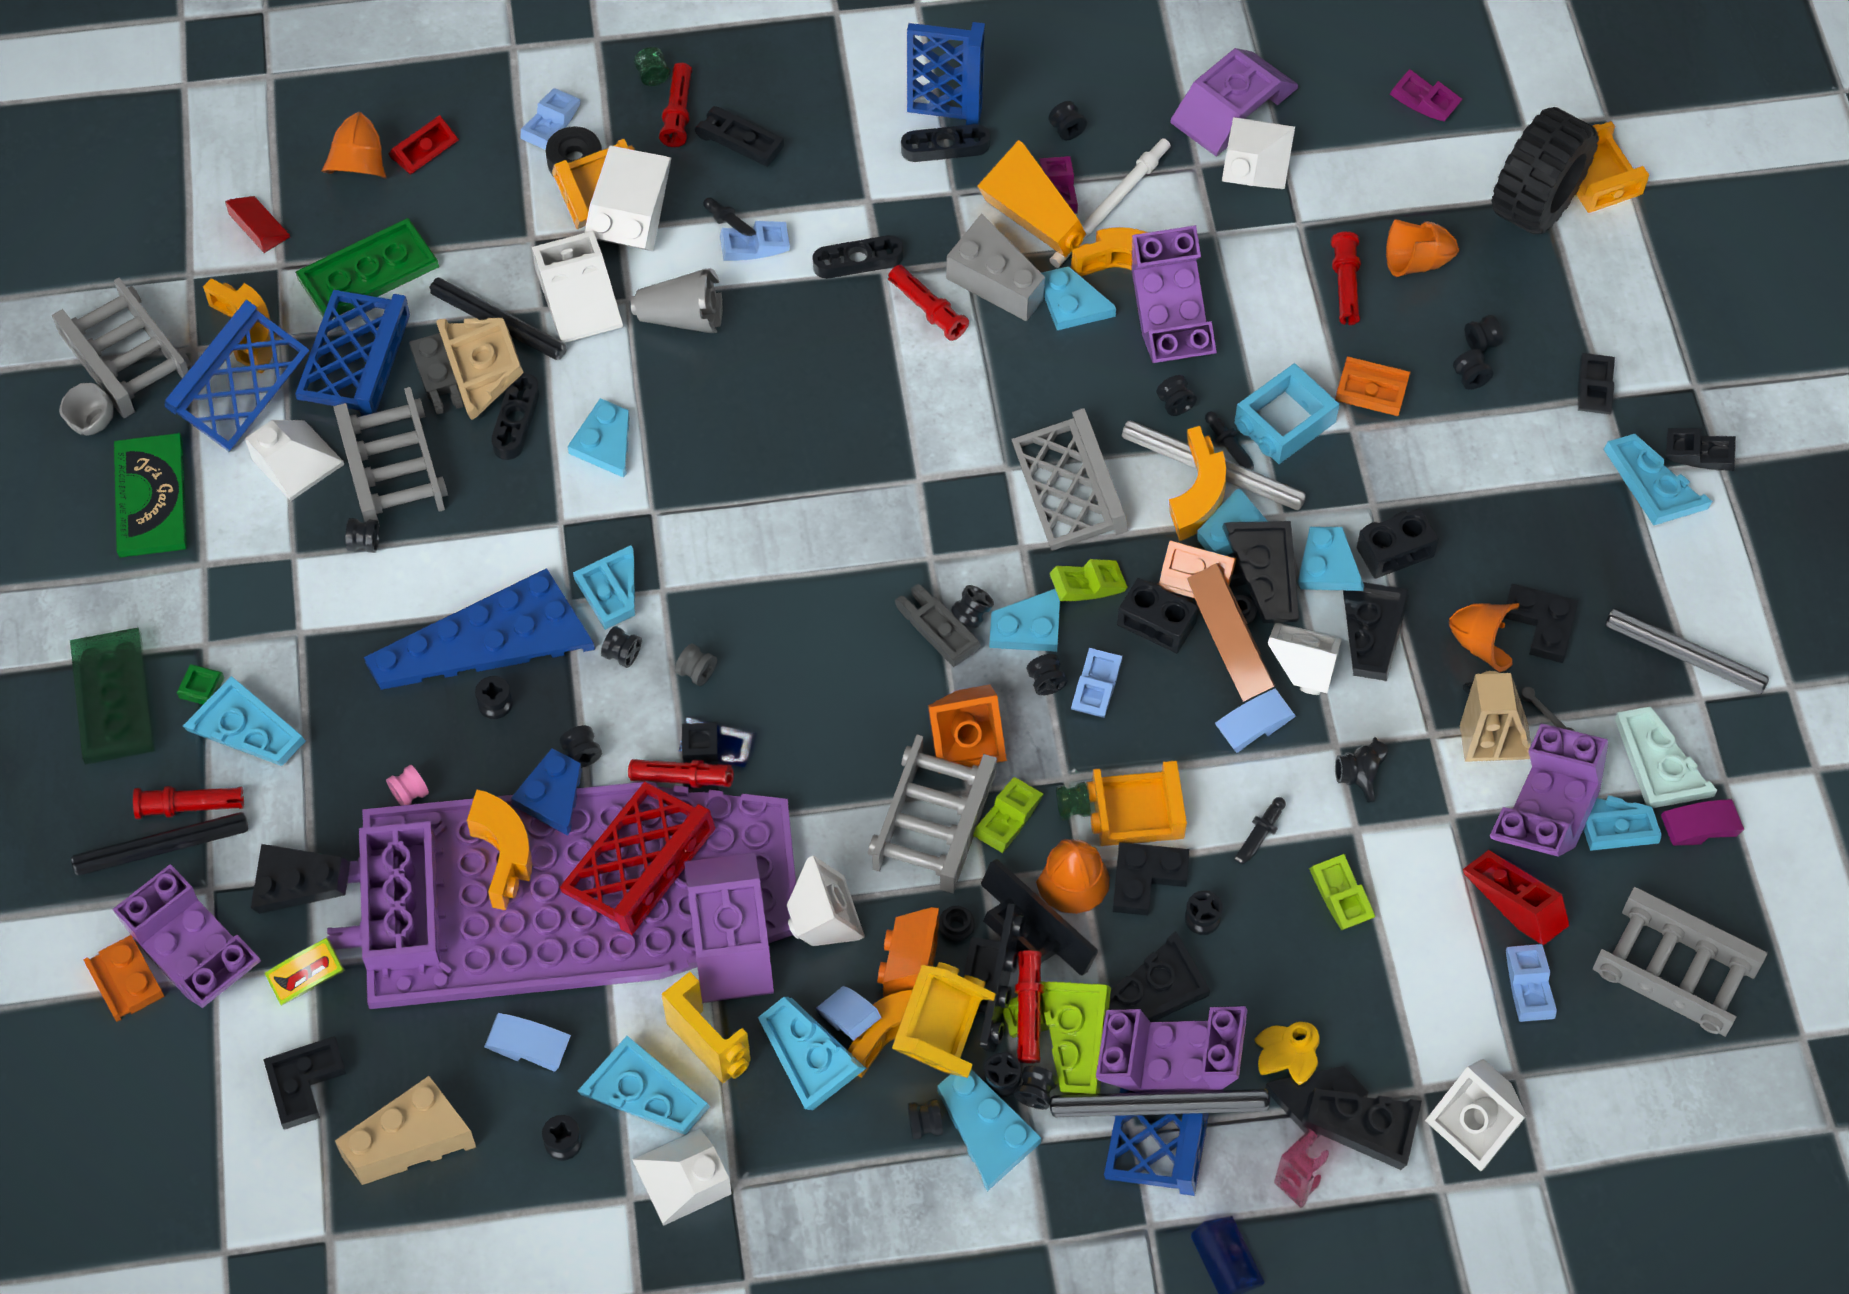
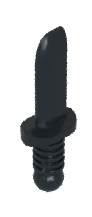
M706 198L704 200L703 206L714 215L715 222L718 224L726 222L746 236L756 235L752 227L735 215V210L732 207H723L717 201H714L713 198Z
M1208 412L1205 415V420L1218 436L1214 440L1218 446L1223 444L1240 466L1253 470L1254 464L1252 459L1234 437L1238 434L1235 428L1228 430L1215 412Z
M1276 797L1262 818L1254 817L1252 823L1256 826L1237 853L1235 861L1242 864L1248 862L1254 856L1267 834L1275 835L1278 828L1274 826V823L1282 813L1281 810L1286 806L1283 798Z

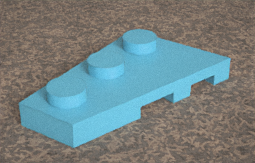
M1636 434L1608 441L1603 450L1653 526L1707 510L1713 502L1705 494L1699 496L1688 486L1690 481L1682 474L1676 476L1664 465V459Z
M232 676L183 725L188 732L283 766L306 742L301 734Z
M781 998L758 1017L798 1097L807 1110L817 1108L867 1069L792 998Z
M628 1036L621 1041L578 1090L582 1096L684 1135L691 1130L710 1108L705 1100Z
M972 1069L968 1078L950 1074L937 1086V1091L955 1128L958 1129L967 1147V1152L972 1162L975 1163L982 1177V1182L987 1192L1041 1144V1137Z

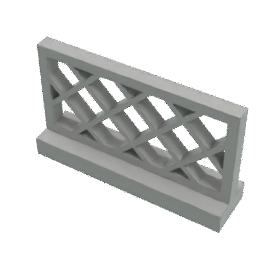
M1085 408L1072 412V419L1011 439L1051 551L1114 530L1116 535L1128 531L1123 508ZM1071 431L1073 438L1067 448L1053 443L1057 435ZM1032 443L1043 446L1036 458L1023 454L1021 447ZM1049 449L1063 454L1057 466L1042 461ZM1069 457L1083 463L1077 474L1063 469ZM1038 467L1052 472L1046 485L1034 481L1032 478ZM1059 475L1073 480L1066 493L1052 488ZM1079 483L1093 490L1087 501L1073 496ZM1048 494L1062 499L1056 511L1042 506ZM1068 502L1083 507L1076 520L1062 515ZM1089 510L1101 514L1104 522L1090 526L1083 523V520ZM1057 521L1072 526L1067 535L1054 539L1052 530Z

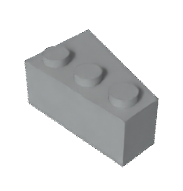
M981 213L947 255L946 279L1027 321L1044 300L1045 276Z

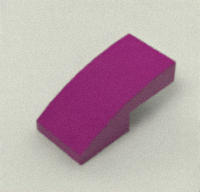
M1410 69L1389 94L1409 108L1444 122L1462 101V98L1439 81L1432 86Z
M1070 156L1039 158V166L1074 214H1078V203L1074 188V172Z
M1732 799L1686 805L1664 811L1661 814L1673 846L1701 845L1708 838L1737 837L1744 831Z

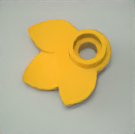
M1296 1022L1289 1027L1276 1025L1261 1031L1255 1038V1043L1263 1048L1258 1060L1259 1073L1266 1075L1288 1069L1291 1077L1298 1085L1306 1082L1318 1065L1315 1051L1319 1045L1320 1036L1316 1027L1308 1022ZM1306 1035V1037L1303 1040L1295 1039L1298 1036Z

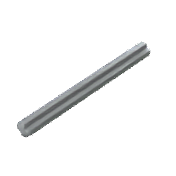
M1131 420L1125 424L1122 431L1124 439L1196 468L1187 443ZM1225 460L1227 482L1294 510H1300L1306 498L1304 492Z

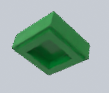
M190 664L177 691L178 697L203 705L221 687L224 680L223 673Z

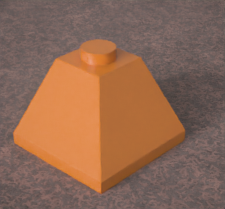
M991 684L956 690L928 705L935 756L937 758L968 767H973V765L979 766L983 754L996 757L997 763L1007 761L998 696Z

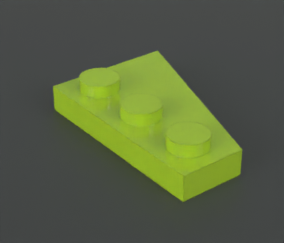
M1041 981V984L1044 985V993L1041 994L1045 1007L1044 1016L1051 1035L1052 1054L1060 1092L1066 1095L1100 1094L1102 1081L1096 1078L1105 1014L1106 1010H1109L1111 987L1103 984Z

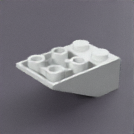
M594 231L532 247L535 270L560 341L566 343L623 327Z

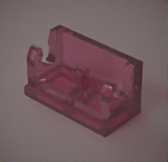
M1311 1129L1281 1155L1274 1183L1300 1208L1306 1204L1308 1196L1319 1186L1321 1175L1315 1176V1174L1326 1163L1329 1151L1325 1150L1321 1152L1318 1158L1308 1157L1309 1148L1312 1147L1317 1139V1135Z

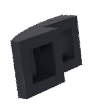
M1582 353L1578 382V411L1611 415L1615 357Z
M1668 428L1666 459L1697 468L1735 471L1736 436H1702V429Z
M717 722L682 724L683 763L702 760L704 764L718 765ZM683 784V787H689V793H709V790L719 791V786L703 785L701 788H692L690 784Z

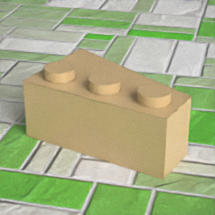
M1486 671L1482 674H1475L1460 722L1465 762L1530 759L1529 748L1531 746L1528 721L1511 673Z
M430 1076L335 1140L341 1157L362 1185L408 1170L407 1167L427 1160L433 1162L442 1159V1155L463 1148L465 1151L476 1148L471 1130Z

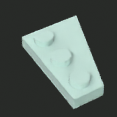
M1651 706L1617 712L1615 721L1647 806L1658 808L1715 796L1717 789L1710 781L1706 782L1697 771L1698 765L1690 756L1686 757L1674 742L1676 738Z

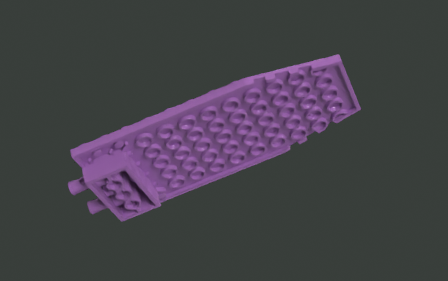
M644 782L577 788L576 806L573 808L571 818L572 828L568 836L513 807L511 802L513 795L497 796L510 805L523 822L532 855L530 882L519 879L517 895L514 899H509L506 910L492 908L488 893L498 863L499 851L491 843L470 836L467 818L473 799L362 809L363 828H359L360 857L358 861H350L347 882H360L361 922L358 926L327 928V934L329 935L327 938H329L334 950L362 947V959L367 970V1003L369 1009L661 980L696 968L697 960L685 869L633 935L621 930L617 922L567 896L560 889L562 883ZM647 782L693 807L700 804L710 810L716 829L691 861L756 853L768 943L792 936L793 934L788 925V919L791 917L787 903L796 885L788 799L742 794L741 797L724 795L723 791L709 790V793H689V787L674 785V788L657 787V783ZM648 795L639 806L640 812L660 808L659 801ZM681 812L667 815L668 827L682 824L688 816ZM658 817L642 821L643 832L662 829V818ZM637 823L625 825L618 832L619 839L639 834ZM665 837L645 842L647 853L660 851L666 844ZM641 844L622 847V859L642 855ZM616 849L602 852L597 858L598 865L618 861ZM644 864L624 868L626 880L640 877L645 871ZM619 870L599 874L601 886L621 882ZM591 876L580 879L575 888L580 891L596 888L595 877ZM623 891L603 895L604 904L614 909L623 899Z

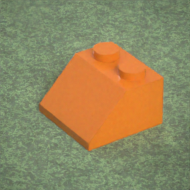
M931 907L898 916L895 919L894 929H887L884 951H889L887 962H880L877 983L883 984V997L901 991L913 990L921 966L933 967L938 944L939 908Z

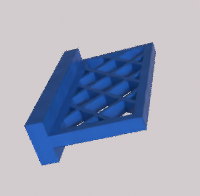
M972 22L971 30L908 23L907 112L965 119L966 125L979 124L983 106L985 23ZM915 35L926 36L931 41L923 44L915 38ZM959 40L963 41V44L954 48L947 41ZM939 46L946 53L938 56L932 49ZM924 55L930 62L923 65L916 58ZM954 58L961 66L954 69L947 62ZM939 67L946 74L938 77L931 70ZM923 75L930 82L922 85L916 78ZM954 79L961 86L953 89L947 82ZM938 87L945 94L938 97L931 91ZM923 96L930 102L919 103L914 102V100ZM951 100H954L960 106H962V108L951 107L946 103Z
M333 290L296 390V399L331 406L346 403L348 409L359 410L361 416L376 413L410 317L406 296L393 294L392 299ZM339 301L351 303L355 307V309L341 316L336 311ZM374 308L385 309L383 316L373 321H370L365 314ZM361 316L366 324L350 331L345 323ZM341 326L346 334L330 342L327 337L328 331ZM371 331L375 336L374 341L361 347L356 338ZM351 341L357 350L341 358L336 349ZM331 352L336 361L321 368L317 363L318 358ZM362 357L366 362L365 368L352 374L347 364ZM342 367L347 377L332 384L326 375ZM320 378L327 385L326 388L318 392L307 391L309 384ZM353 383L357 389L354 399L341 397L338 394V390Z
M246 299L166 398L165 408L175 415L176 413L230 452L309 353V349L257 311V307ZM257 321L269 330L270 341L251 343L250 330ZM274 334L282 340H275ZM246 336L247 344H239ZM290 345L299 353L291 362L278 363L276 346ZM271 347L274 363L255 365L252 348ZM248 349L250 366L231 368V353L234 350ZM226 361L227 369H219ZM279 368H286L280 376ZM275 369L276 382L274 385L258 388L256 371ZM251 371L254 388L235 391L232 373ZM228 374L230 391L211 393L209 382L214 375ZM206 386L207 394L199 395V393ZM259 393H266L260 401ZM255 394V409L252 412L238 413L236 396ZM231 397L234 414L214 416L212 399ZM208 399L209 417L196 418L187 411V408L193 401ZM239 418H247L240 426ZM235 419L236 432L227 441L217 433L215 421ZM204 422H211L212 429L204 424Z
M1120 1088V1093H1129L1130 1091ZM1209 1113L1183 1114L1182 1121L1178 1119V1116L1181 1114H1167L1152 1125L1149 1124L1143 1115L1115 1116L1104 1172L1105 1179L1179 1189L1180 1194L1195 1196ZM1137 1116L1146 1129L1129 1140L1122 1131L1123 1124ZM1173 1120L1180 1129V1133L1177 1138L1166 1145L1156 1131ZM1151 1135L1161 1149L1144 1160L1134 1146ZM1120 1139H1122L1124 1144L1119 1147ZM1177 1147L1176 1155L1174 1156L1171 1151ZM1129 1150L1139 1161V1164L1129 1171L1115 1169L1117 1158ZM1167 1155L1174 1164L1172 1177L1156 1175L1150 1168V1165Z

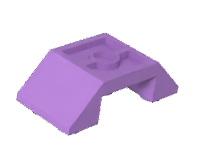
M1234 48L1193 82L1172 116L1170 123L1217 157L1228 147L1233 117L1247 118L1268 99L1279 105L1298 89V84L1254 52Z
M1196 225L1132 235V276L1142 336L1152 363L1217 353L1212 321L1206 322L1197 267V260L1201 258Z
M1541 723L1529 748L1532 768L1513 809L1502 808L1490 834L1491 839L1558 857L1575 848L1601 789L1608 739Z
M756 853L684 862L702 1003L774 994Z
M171 864L112 909L148 957L187 999L202 1008L261 962L260 958L238 935L233 937L198 900L193 887Z
M1245 1006L1210 1007L1208 1021L1150 1022L1141 1009L1106 1010L1096 1078L1099 1081L1136 1093L1223 1090L1239 1078L1248 1010Z

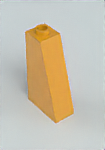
M1020 140L1014 144L978 184V188L986 202L1065 258L1073 249L1081 245L1083 238L1087 235L1077 216Z

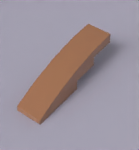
M1218 563L1186 578L1211 636L1243 702L1274 687L1275 684L1246 625L1248 623Z

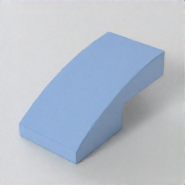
M553 88L538 103L537 114L521 128L520 139L546 150L549 138L558 130L567 127L580 105V99Z
M755 221L753 229L756 235L752 236L743 235L734 228H722L720 241L723 261L758 259L789 251L790 244L786 222Z
M1089 648L1071 710L1105 718L1121 667L1122 656Z
M1275 688L1246 702L1215 722V724L1235 752L1238 753L1264 733L1270 736L1296 716Z
M1543 945L1507 947L1506 957L1509 978L1519 1022L1555 1019L1557 1009L1549 985L1550 969Z
M842 986L815 1008L817 1013L837 1031L841 1029L853 1041L882 1018L876 1007L857 992L845 986Z
M498 1013L484 1047L515 1061L523 1058L555 1072L559 1068L571 1035L534 1021Z

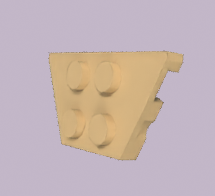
M467 318L464 319V323L450 324L446 319L436 321L462 400L471 420L482 413L524 373L509 329L503 318H488L486 320Z

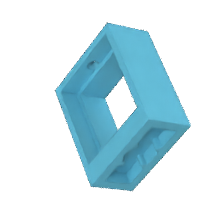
M1294 363L1238 403L1234 423L1243 435L1249 436L1258 444L1259 449L1264 455L1273 458L1280 464L1335 424L1340 404ZM1286 392L1311 416L1282 436L1257 411Z

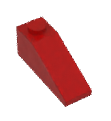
M1486 851L1463 869L1464 875L1519 931L1543 946L1570 926L1561 893L1492 851Z

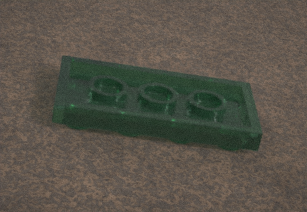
M139 627L70 640L81 751L85 765L155 751L142 635Z

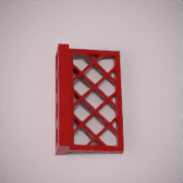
M644 781L560 886L562 893L619 924L621 930L633 935L685 869L684 862L692 860L716 829L710 810L700 804L693 807ZM648 795L659 801L660 808L640 812L639 806ZM681 812L688 816L682 824L668 827L667 815ZM658 817L662 818V829L643 832L642 821ZM637 823L639 834L619 839L618 832L623 826ZM665 837L666 844L660 851L647 853L645 842ZM641 844L642 855L622 859V847ZM616 849L618 861L598 865L597 858L602 852ZM644 864L645 871L640 877L626 880L624 868ZM619 870L621 882L601 886L599 874ZM591 876L595 877L596 888L583 891L575 888L580 879ZM623 891V899L615 909L604 904L603 895Z

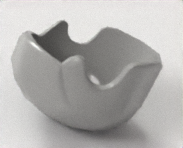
M80 383L71 388L62 398L59 412L72 430L80 435L89 436L95 435L106 428L113 418V403L107 393L94 383Z

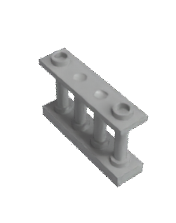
M117 278L114 280L119 297L79 319L76 317L70 319L63 309L54 313L52 318L59 335L98 386L107 393L121 416L126 418L135 413L131 399L134 398L136 392L175 370L183 379L188 372L187 367L191 363L181 348L178 350L174 348L141 306V298L134 287L130 286L127 288L123 281ZM126 307L135 317L95 340L92 338L86 340L83 336L86 334L85 330ZM142 328L151 338L112 361L108 359L103 361L100 358L102 355L101 351ZM158 349L167 358L166 361L127 383L125 381L119 382L116 378L119 371Z
M411 387L404 388L408 405L357 417L356 414L350 416L346 403L333 406L364 522H367L369 519L378 520L376 514L383 513L382 509L431 496L435 498L438 512L445 510L442 497L448 496L443 476L436 478L420 418L425 417L421 399H414ZM412 417L415 431L364 443L363 440L356 441L355 435L360 434V430ZM417 443L420 445L423 457L372 470L371 467H363L362 461L368 460L370 455ZM427 470L430 481L428 484L378 496V493L372 495L370 493L369 487L376 486L375 482Z
M916 735L913 746H907L904 751L901 765L905 766L880 835L874 834L871 839L868 855L872 856L873 870L880 871L885 856L934 870L936 875L940 876V890L954 894L974 837L975 828L980 821L996 776L997 758L983 754L980 765H973L971 768L923 754V736ZM918 767L966 780L968 785L972 787L969 795L963 794L962 797L912 782ZM907 796L956 810L957 815H961L958 826L952 824L951 827L901 813ZM896 826L946 840V844L950 845L947 856L941 854L940 857L890 843Z
M1634 887L1622 911V914L1630 918L1628 925L1612 954L1601 949L1592 970L1598 972L1602 978L1609 982H1618L1699 1023L1704 1030L1714 1034L1719 1033L1726 1037L1737 1017L1726 1010L1743 976L1754 979L1768 953ZM1643 926H1648L1663 935L1646 971L1626 961ZM1678 942L1697 952L1679 987L1659 978L1671 952ZM1710 959H1714L1730 969L1713 1004L1693 995Z

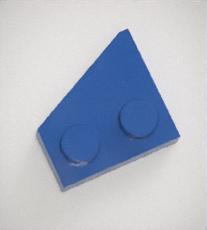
M552 748L511 797L512 806L568 836L572 828L573 808L576 806L577 786H579L581 779V763Z

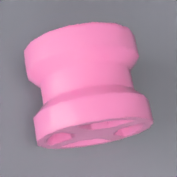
M411 764L404 768L401 775H392L386 779L389 789L401 806L411 805L413 799L417 797L423 798L429 794L425 782Z

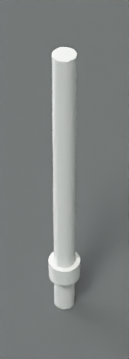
M1162 138L1149 152H1144L1136 161L1135 168L1083 222L1082 227L1087 234L1083 241L1145 174H1150L1158 166V160L1171 147L1166 139ZM1072 251L1066 258L1056 252L1050 258V263L1054 267L1059 268L1072 254Z

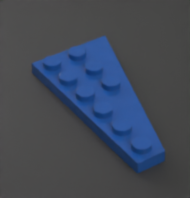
M546 568L365 656L364 660L382 690L419 683L427 677L443 674L445 678L457 676L459 671L476 669V672L527 663L531 658L551 655L554 658L565 656L564 652L578 649H583V652L595 650L594 642Z

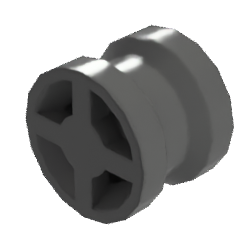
M691 643L680 654L675 665V673L681 676H689L692 679V683L702 686L711 677L717 664V657L710 653H702L700 647Z

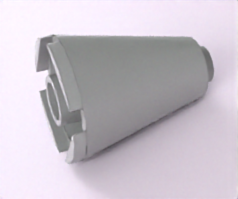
M708 268L638 289L635 296L631 297L632 314L637 315L638 320L641 322L705 333H717L718 331L715 327L721 326L723 313L722 293H716L714 283H719L718 276L715 270Z

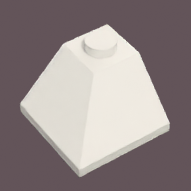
M1233 117L1222 181L1249 186L1285 189L1295 127Z
M271 420L245 438L253 462L290 501L344 465L343 460L305 420Z
M1275 623L1268 645L1293 685L1300 686L1301 691L1312 695L1328 692L1342 638L1282 623Z
M814 855L807 858L787 903L791 917L788 919V925L792 934L797 939L800 938L811 946L857 941L864 938L865 935L844 875Z
M1482 1059L1464 1070L1425 1121L1474 1166L1482 1171L1527 1115L1512 1084L1487 1061Z
M701 1128L632 1159L663 1226L732 1194L730 1178L713 1144Z

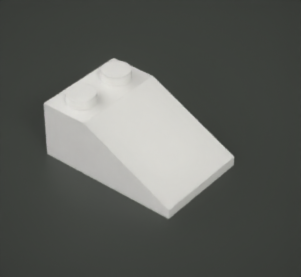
M609 146L590 203L585 233L594 231L596 239L599 241L653 251L672 158Z

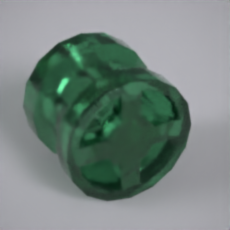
M645 48L634 58V64L637 70L640 71V79L644 85L657 86L669 78L670 69L667 63L664 62V54L659 48Z
M1085 782L1077 783L1072 788H1067L1064 785L1056 787L1057 805L1062 821L1069 820L1074 815L1090 817V800Z

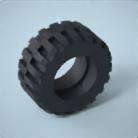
M1558 107L1542 110L1540 115H1536L1532 123L1523 131L1522 136L1515 143L1514 149L1508 155L1505 165L1498 176L1499 179L1494 187V195L1491 200L1495 213L1531 234H1543L1546 230H1549L1559 220L1564 210L1568 208L1588 173L1587 171L1592 164L1594 153L1598 147L1599 136L1596 129Z

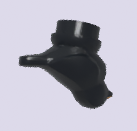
M1374 737L1370 745L1356 749L1353 754L1348 752L1345 755H1338L1335 760L1337 782L1346 783V785L1355 783L1362 789L1367 802H1374L1373 781L1380 764L1386 759L1388 754L1387 746Z

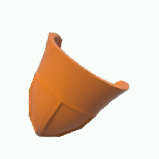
M361 112L348 117L335 132L328 158L321 170L323 173L332 174L334 171L370 174L387 179L382 161L380 136L373 123Z
M1396 219L1389 230L1386 259L1388 268L1395 277L1438 269L1450 262L1459 253L1456 239L1444 227L1427 221L1422 225H1416Z
M1473 603L1457 610L1449 618V626L1452 629V633L1459 643L1469 650L1471 654L1487 662L1498 672L1506 671L1513 665L1512 658L1502 649L1496 647L1494 642L1498 628H1505V623L1501 621L1510 610L1518 609L1519 603Z
M1064 839L1050 852L1047 857L1046 866L1038 877L1036 884L1040 896L1049 906L1064 913L1078 914L1090 911L1102 903L1109 891L1110 876L1106 865L1102 862L1101 856L1095 847H1092L1083 840Z

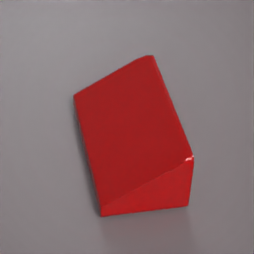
M439 115L392 148L388 154L411 175L455 144L459 139L442 116Z
M255 196L225 201L228 214L263 253L290 238V234Z

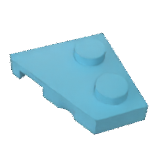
M1069 266L1042 272L1045 276L1044 298L1057 330L1116 317L1115 305Z
M600 398L567 446L568 453L624 478L626 475V452L628 451L629 410Z
M1237 489L1197 530V540L1205 550L1229 555L1233 551L1222 528L1224 523L1268 521L1242 490Z
M1342 527L1309 528L1298 578L1300 589L1364 591L1363 581Z
M631 545L573 572L575 582L605 630L635 616L634 551Z
M1056 589L992 611L989 648L1057 652L1060 599Z
M1609 795L1607 800L1596 799L1583 829L1590 851L1658 844L1661 839V832L1651 806L1636 802L1628 803L1621 798Z

